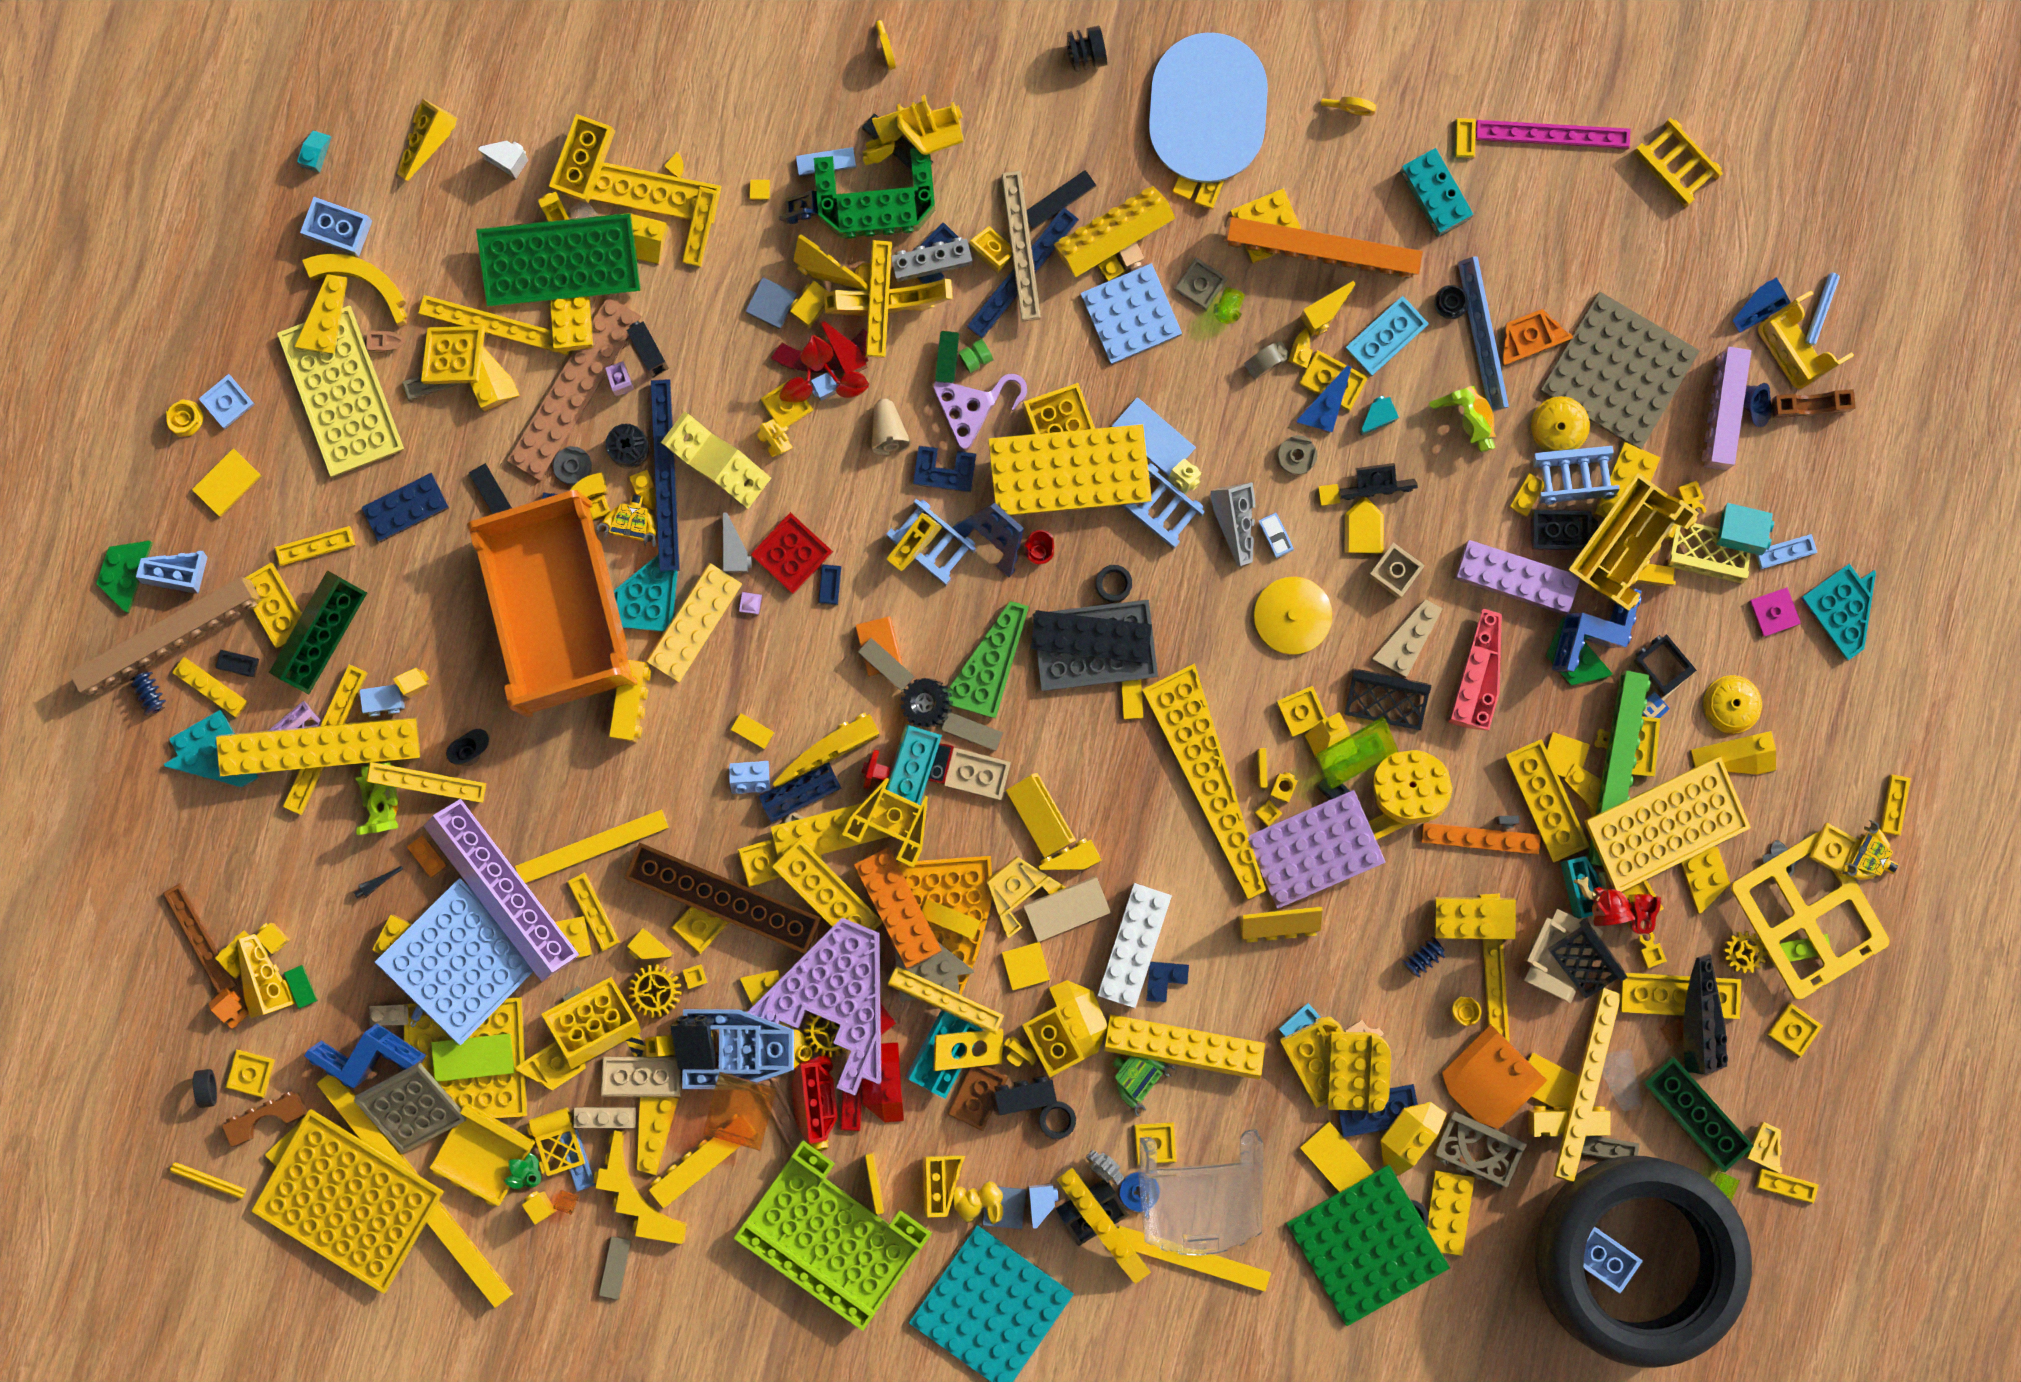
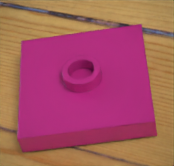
M1788 587L1750 600L1763 637L1801 624Z

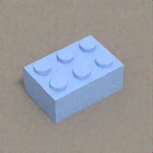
M313 197L300 233L307 239L359 257L372 220L367 215Z
M1594 1226L1585 1247L1584 1269L1616 1292L1621 1293L1643 1260Z

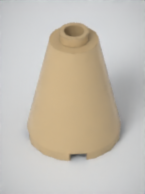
M880 399L874 405L873 452L879 455H890L889 451L895 450L896 453H900L910 447V439L894 403L889 401V399Z

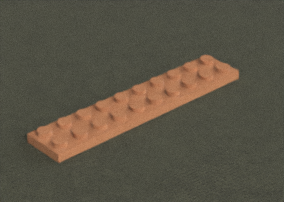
M609 296L606 298L592 321L593 348L574 350L507 459L509 463L542 481L556 454L561 450L607 375L605 368L613 365L630 336L626 330L629 329L632 323L640 321L641 315Z

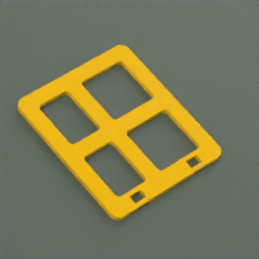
M1821 831L1812 834L1734 881L1731 885L1733 895L1795 999L1805 998L1889 945V937L1852 876H1841L1834 872L1840 882V887L1809 906L1804 903L1786 872V867L1812 851ZM1769 877L1775 880L1793 911V915L1773 928L1769 927L1749 892L1752 887ZM1848 899L1869 932L1870 938L1840 957H1836L1818 927L1816 918ZM1800 928L1804 930L1823 963L1822 968L1802 980L1799 979L1779 944L1780 940ZM1867 946L1869 952L1862 956L1859 950ZM1819 976L1821 982L1813 986L1810 980Z

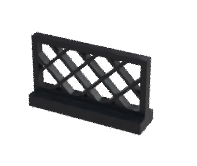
M1353 668L1344 715L1421 730L1432 685ZM1356 681L1364 683L1368 690L1357 695L1354 690ZM1381 686L1387 694L1377 700L1371 690ZM1397 690L1403 691L1406 698L1396 704L1391 694ZM1370 692L1375 701L1365 707L1360 697ZM1416 694L1424 695L1423 703L1415 707L1410 698ZM1389 696L1394 706L1384 711L1379 701ZM1357 699L1364 708L1357 713L1349 711L1351 703ZM1408 700L1414 709L1404 715L1398 706ZM1377 703L1383 713L1376 717L1371 716L1367 709ZM1394 708H1397L1402 715L1396 721L1390 720L1386 714ZM1416 711L1419 716L1418 725L1409 724L1406 717Z
M1585 918L1579 922L1580 928L1550 946L1548 950L1587 999L1619 978L1622 982L1628 976ZM1580 935L1583 936L1581 943H1573L1574 939ZM1562 947L1566 948L1565 954H1557L1555 952ZM1571 948H1579L1578 954H1570ZM1584 948L1592 949L1591 954L1582 955ZM1574 959V966L1566 965L1567 960ZM1580 960H1588L1587 966H1579ZM1593 960L1601 961L1600 966L1591 967ZM1585 971L1583 978L1575 977L1576 972ZM1589 972H1597L1596 978H1588ZM1602 972L1611 973L1607 978H1601ZM1586 983H1594L1593 987L1586 991L1584 990Z

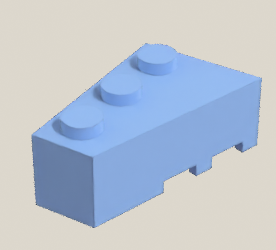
M197 551V553H180L174 556L164 555L141 558L136 577L142 584L198 594L207 556L204 551Z

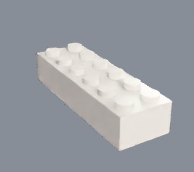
M1136 883L1133 884L1097 996L1133 1008L1136 1007L1172 895Z

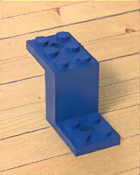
M1632 589V590L1638 592L1639 594H1641V592H1642V591L1637 590V589ZM1639 596L1637 605L1630 610L1615 603L1610 621L1585 613L1566 614L1551 670L1556 672H1574L1579 664L1578 656L1584 646V640L1608 648L1627 647L1631 640L1632 626L1636 622L1635 614L1637 607L1641 603V596Z
M375 1024L364 1032L349 1058L322 1040L308 1049L305 1057L309 1059L311 1064L323 1068L328 1075L340 1079L345 1086L355 1088L367 1079L381 1055L398 1063V1066L403 1070L419 1062L422 1063L426 1055L384 1027Z

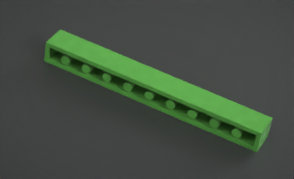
M1631 671L1621 672L1595 815L1630 799L1628 791L1633 784V776L1631 774L1637 762L1635 752L1640 745L1638 735L1644 722L1642 713L1647 706L1645 696L1650 688L1649 675ZM1591 838L1588 860L1591 865L1603 867Z

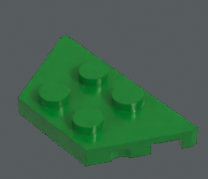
M149 540L108 547L96 583L127 613H130L140 583L136 577L141 558H148L153 542Z
M1565 617L1560 620L1552 643L1545 655L1552 665ZM1585 641L1583 648L1580 650L1578 656L1579 664L1575 671L1559 672L1570 686L1613 675Z

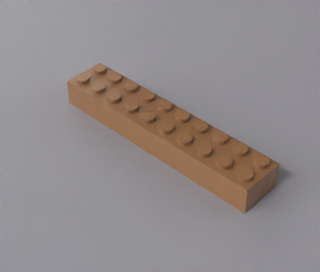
M239 577L73 669L69 674L79 693L99 695L104 692L105 687L119 684L123 677H131L139 672L138 669L155 664V660L159 657L165 658L173 653L172 650L177 647L179 649L186 647L190 644V640L204 637L207 634L206 631L212 628L213 630L220 628L224 625V621L238 618L241 615L240 612L256 608L258 606L257 603L262 600L252 581Z

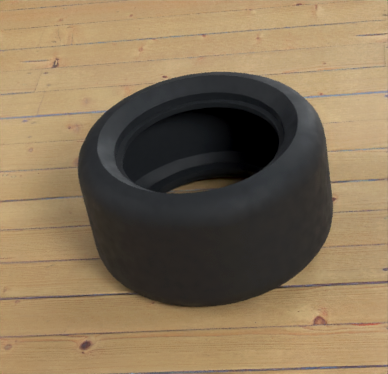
M1648 1156L1615 1157L1593 1164L1582 1170L1575 1176L1574 1182H1567L1554 1196L1541 1220L1536 1239L1535 1266L1537 1279L1544 1300L1556 1320L1570 1335L1605 1358L1628 1366L1641 1368L1667 1367L1691 1360L1717 1344L1735 1324L1742 1312L1750 1289L1752 1277L1751 1246L1743 1221L1734 1205L1714 1183L1703 1175L1683 1165ZM1636 1198H1661L1674 1205L1686 1217L1695 1232L1700 1251V1266L1696 1282L1684 1302L1671 1313L1648 1322H1626L1614 1319L1597 1304L1588 1288L1584 1273V1252L1587 1240L1596 1223L1613 1207Z

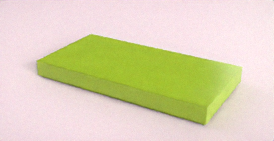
M511 1034L467 1038L460 1046L454 1040L431 1042L436 1081L515 1073Z

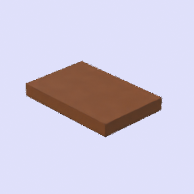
M985 1066L970 1067L948 1115L984 1131L993 1112L990 1091L995 1090L994 1086L1006 1084L1008 1077Z

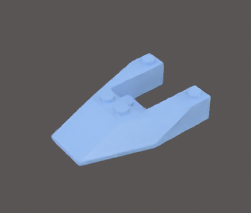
M683 1009V1016H688L689 1018H696L698 1016L714 1018L711 1029H719V1069H683L682 1089L738 1090L794 1070L793 1029L742 1010Z

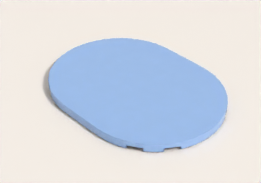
M1220 33L1191 35L1169 48L1155 69L1151 92L1150 138L1153 148L1162 163L1182 178L1201 183L1227 180L1245 170L1260 151L1266 124L1267 77L1261 61L1246 44L1234 37Z

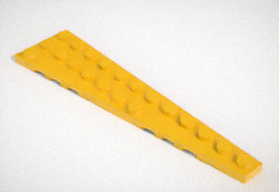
M1194 663L1142 689L1247 899H1250L1266 891L1254 851L1247 839L1249 835Z

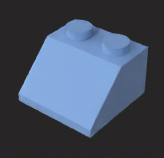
M1053 1184L1029 1186L1033 1228H1037L1055 1207V1201H1058L1057 1188H1053Z

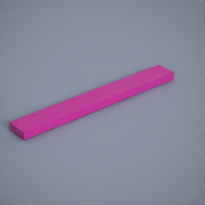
M1476 120L1475 140L1629 149L1631 129Z

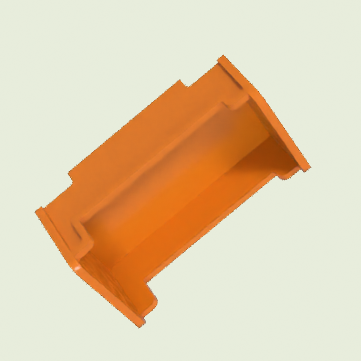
M578 490L567 491L467 523L473 547L478 553L510 684L505 685L508 707L527 718L532 717L534 712L627 684L631 686L638 685L637 679L631 673L626 653L629 650L602 544L596 536L590 512L592 503L591 500Z

